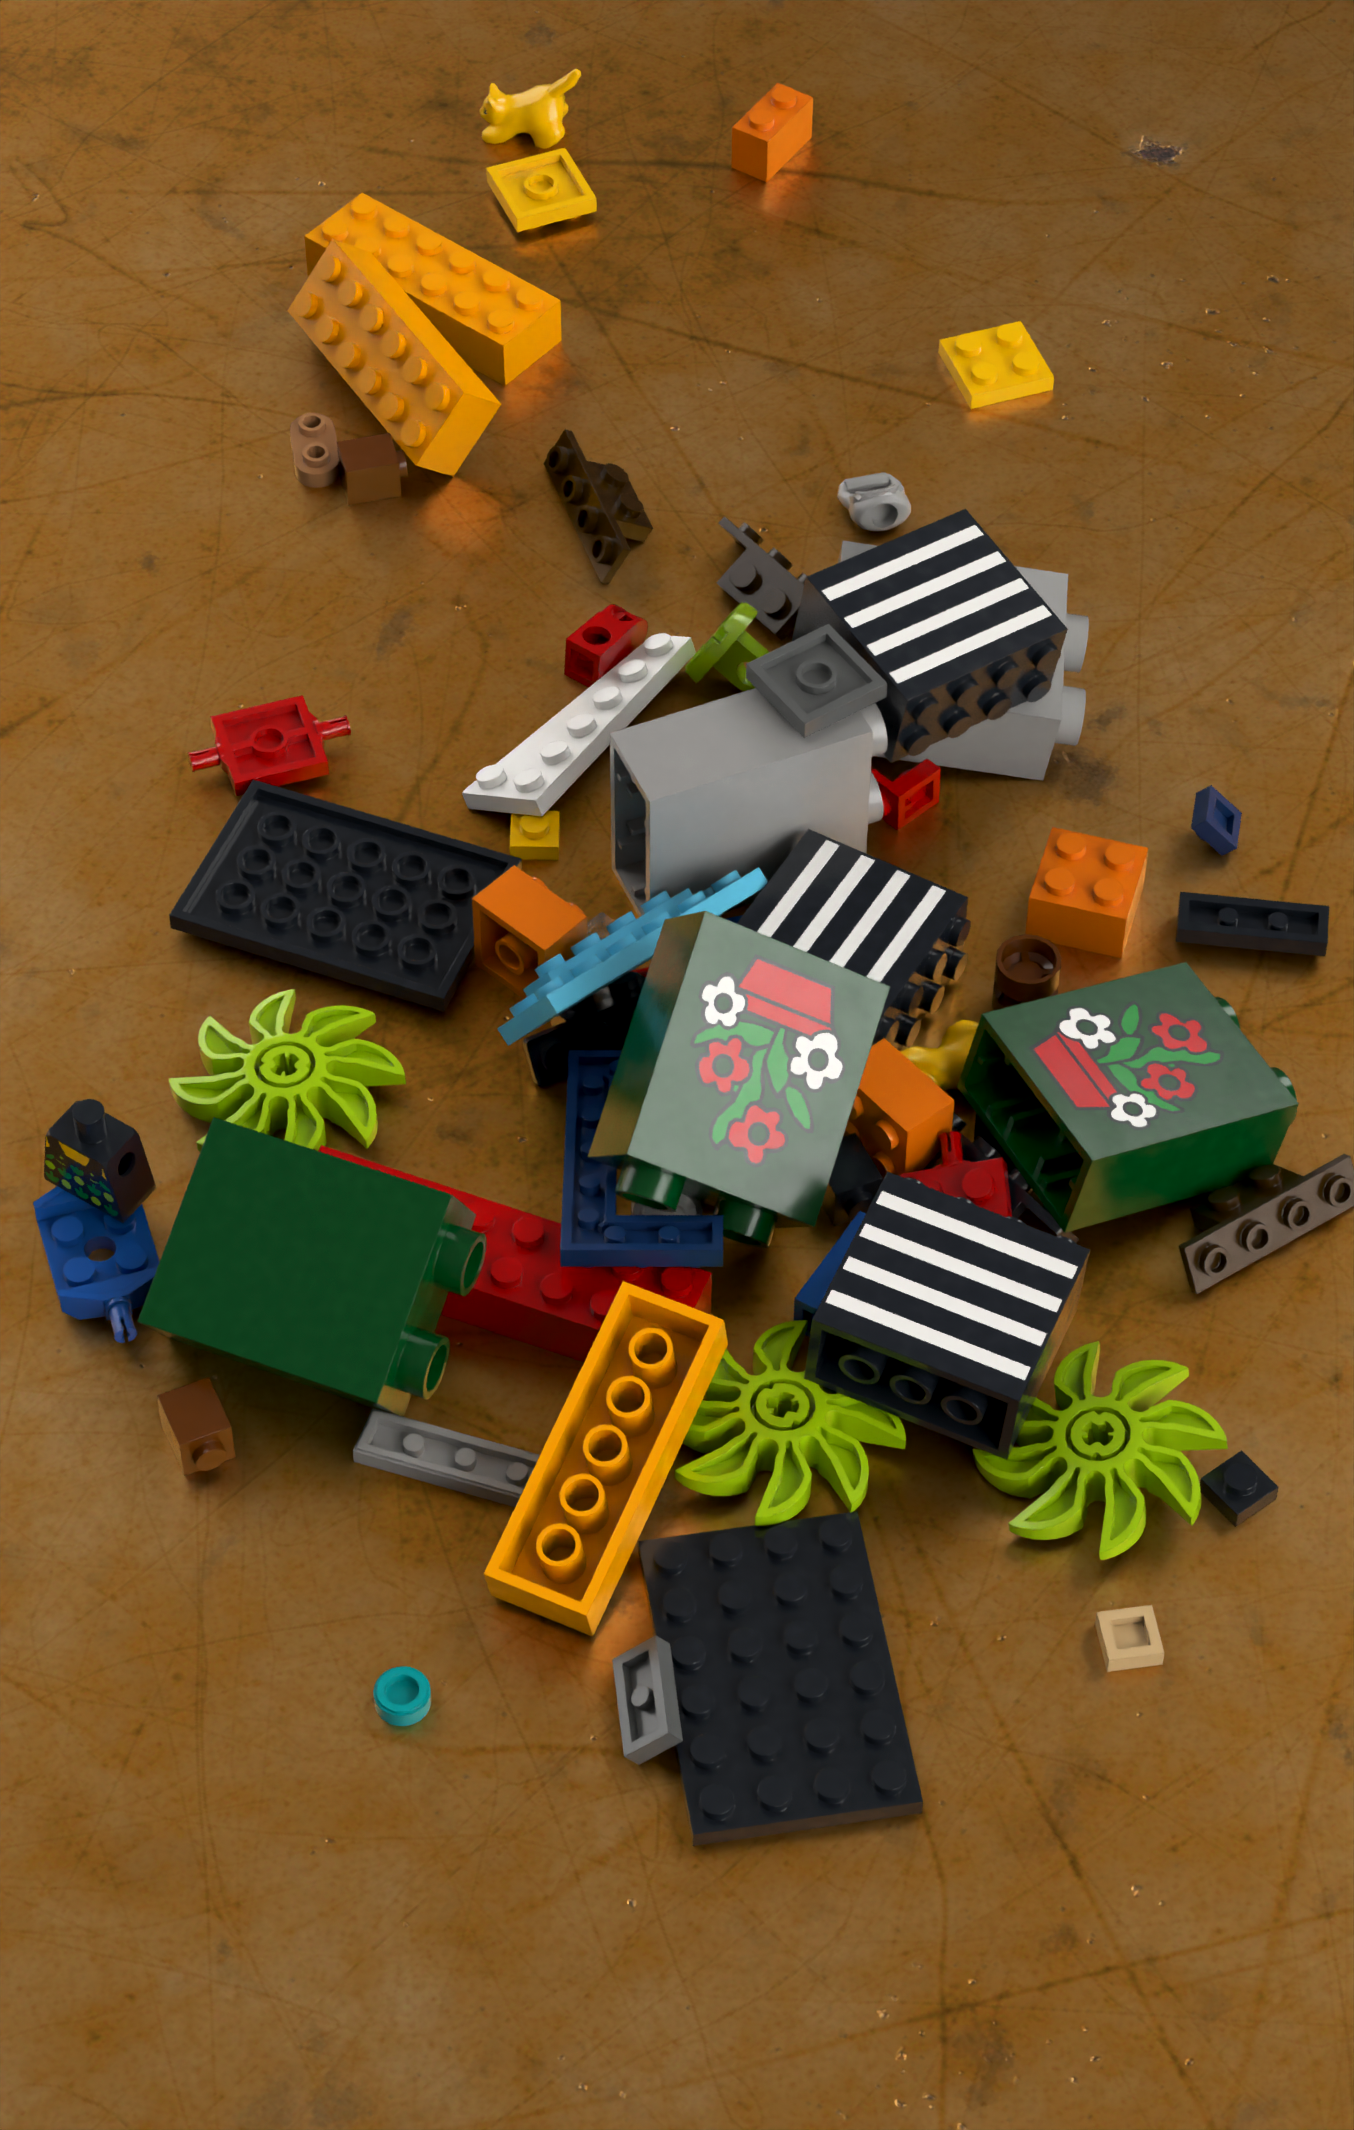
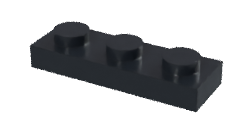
M1180 892L1176 942L1325 956L1328 944L1329 906Z

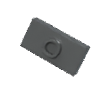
M656 1635L612 1659L623 1753L625 1758L638 1765L683 1741L670 1643Z

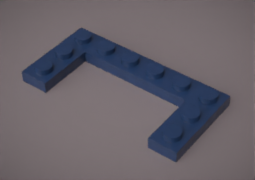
M569 1050L560 1241L561 1267H723V1215H616L617 1195L614 1191L617 1185V1169L588 1158V1154L622 1050Z

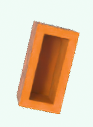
M780 83L771 88L732 127L731 168L768 182L812 138L813 97Z

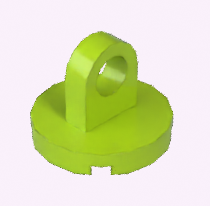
M747 602L740 603L717 628L718 630L707 643L703 644L687 663L685 672L697 683L714 667L743 692L754 689L755 687L746 678L744 662H751L769 653V651L747 633L745 629L759 611Z

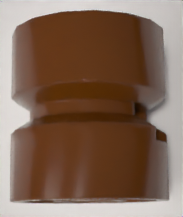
M1024 934L1013 936L1002 943L997 950L992 997L993 1011L1058 995L1062 957L1058 948L1051 941L1038 935Z

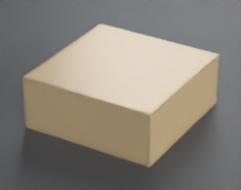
M1152 1605L1097 1612L1095 1626L1107 1672L1163 1665L1164 1649Z

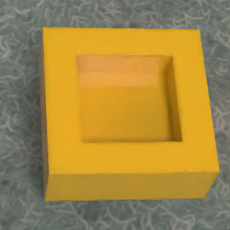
M547 811L543 816L511 813V856L521 858L522 860H559L560 811Z

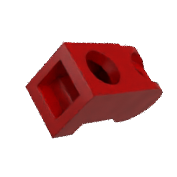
M611 604L601 612L599 611L566 638L564 675L589 688L644 643L648 631V622L639 616L627 612L616 604Z

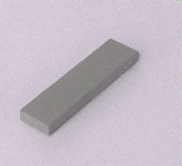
M373 1408L353 1449V1459L356 1463L516 1507L540 1456L539 1454Z

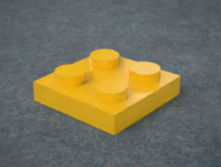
M566 148L486 168L487 183L517 232L535 229L539 226L576 218L597 211V198Z
M1021 321L939 340L938 353L970 409L1053 390L1054 375Z

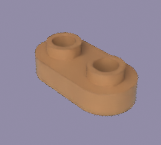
M313 412L297 417L290 426L291 447L297 480L305 486L314 488L325 487L334 483L339 477L337 439L333 421L323 414Z

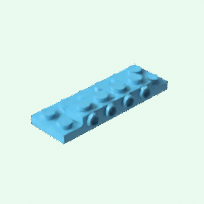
M758 867L742 878L738 871L734 870L712 884L711 887L704 891L701 890L692 895L689 888L672 898L666 890L641 905L645 913L641 917L636 919L632 911L606 926L610 933L606 938L601 940L595 932L570 948L575 955L571 959L565 961L560 953L534 969L539 978L523 989L527 997L509 1008L514 1018L497 1028L507 1045H511L652 959L665 919L702 911H708L721 917L762 890L768 883L767 879Z

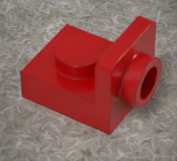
M925 759L911 770L903 771L893 782L877 770L871 769L882 795L884 807L882 819L897 831L939 803L941 768L929 759Z

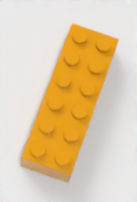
M364 193L359 194L304 236L308 277L332 239L370 251L467 365L503 386L509 384L562 341L560 299Z
M332 239L287 311L386 431L391 434V437L415 466L454 477L501 406V403L370 251Z
M622 1282L483 1574L491 1596L593 1637L728 1346L723 1319L627 1282Z

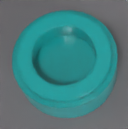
M406 1666L391 1668L385 1671L374 1685L373 1695L376 1712L381 1719L391 1725L409 1726L415 1724L426 1716L431 1707L429 1681L422 1672L415 1668Z

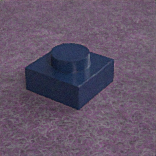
M1210 785L1196 792L1191 828L1201 840L1206 841L1223 856L1237 849L1242 813Z

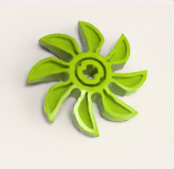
M295 989L274 994L256 1006L249 1019L253 1045L247 1044L233 1036L214 1018L209 1016L199 1030L198 1043L203 1065L210 1076L169 1078L170 1090L176 1103L185 1112L199 1120L211 1123L213 1117L270 1136H273L276 1130L287 1129L284 1140L316 1151L320 1149L321 1145L326 1146L327 1142L323 1118H327L332 1123L341 1126L367 1149L376 1137L378 1121L375 1102L366 1087L406 1084L404 1069L390 1051L373 1042L355 1039L376 1023L375 1013L369 1010L346 1005L323 1007L306 1015L301 1031L295 1034H288L296 1000ZM206 1135L196 1142L199 1152H201Z
M795 1320L778 1324L765 1331L759 1337L753 1349L752 1370L754 1375L748 1374L733 1359L729 1351L725 1350L704 1395L705 1401L702 1400L683 1441V1444L691 1449L708 1454L675 1470V1479L679 1483L693 1491L712 1496H733L747 1492L758 1472L763 1470L773 1472L756 1513L755 1526H766L784 1522L796 1516L804 1509L811 1495L812 1473L809 1467L818 1470V1473L831 1484L850 1513L854 1512L861 1505L868 1489V1459L860 1442L905 1449L906 1446L905 1429L898 1416L804 1379L805 1371H791L808 1329V1320Z
M1097 1341L1075 1349L1061 1361L1054 1375L1056 1403L1061 1410L1053 1409L1050 1405L1036 1397L1016 1440L1020 1447H1013L1007 1460L981 1449L972 1450L974 1461L982 1476L999 1490L1024 1498H1033L1044 1493L1008 1523L1009 1531L1021 1537L1035 1540H1051L1071 1535L1083 1528L1088 1513L1087 1507L1091 1502H1106L1099 1550L1100 1560H1105L1131 1548L1144 1531L1146 1525L1145 1499L1138 1487L1145 1488L1149 1493L1161 1498L1192 1526L1201 1508V1490L1195 1468L1181 1451L1228 1449L1226 1435L1219 1423L1201 1408L1177 1400H1166L1155 1405L1189 1377L1188 1368L1178 1363L1166 1360H1143L1129 1364L1116 1371L1111 1386L1112 1392L1108 1396H1094L1100 1354V1343Z

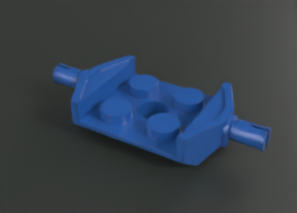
M55 1187L34 1201L33 1206L61 1310L63 1313L79 1320L106 1317V1320L111 1321L114 1338L117 1342L125 1343L123 1329L126 1330L128 1341H132L137 1336V1330L131 1316L133 1314L132 1310L144 1305L160 1262L143 1205L141 1204L122 1223L60 1187ZM98 1249H108L114 1252V1255L105 1261H93L88 1258L93 1251Z

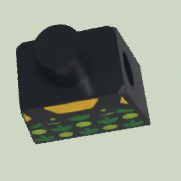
M85 1099L76 1101L45 1135V1180L122 1223L156 1189L139 1134L131 1126L105 1113L104 1106L97 1100Z

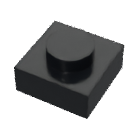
M1242 1450L1200 1479L1201 1493L1235 1527L1276 1500L1279 1488Z

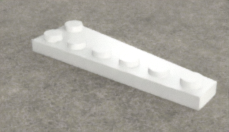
M659 633L646 639L644 643L498 763L481 769L476 774L477 780L462 792L467 808L543 816L610 745V733L625 729L696 654L691 637L670 636L666 633Z

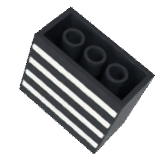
M964 509L807 576L792 641L829 624L887 682V697L876 702V705L881 712L887 731L888 746L883 754L892 763L908 755H919L930 745L947 737L956 738L965 733L970 727L987 719L996 720L1002 717L1009 709L1026 701L1036 702L1044 697L1051 688V682L1061 656L1062 646L1068 629L971 514Z
M810 829L807 830L737 922V924L890 986L872 1046L885 1038L899 1051L903 1046L909 1048L914 1043L919 1033L922 1019L927 1012L930 1014L936 1012L941 1004L945 987L951 979L957 981L961 977L968 961V954L964 952V942L971 927V921L966 919L967 896Z
M887 1171L812 1319L804 1379L1007 1460L1076 1313L1090 1249L1077 1245L1069 1238L1054 1236L1030 1227L1017 1218L1004 1217L978 1207L968 1199L953 1197L929 1188L916 1179L903 1178Z

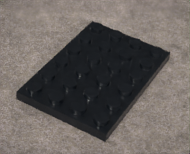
M253 780L169 914L170 926L178 931L445 1012L475 958L472 898L515 865L522 870V859Z
M858 1511L790 1520L766 1526L753 1525L638 1541V1553L653 1634L670 1643L683 1738V1741L674 1747L693 1846L922 1813L923 1799Z

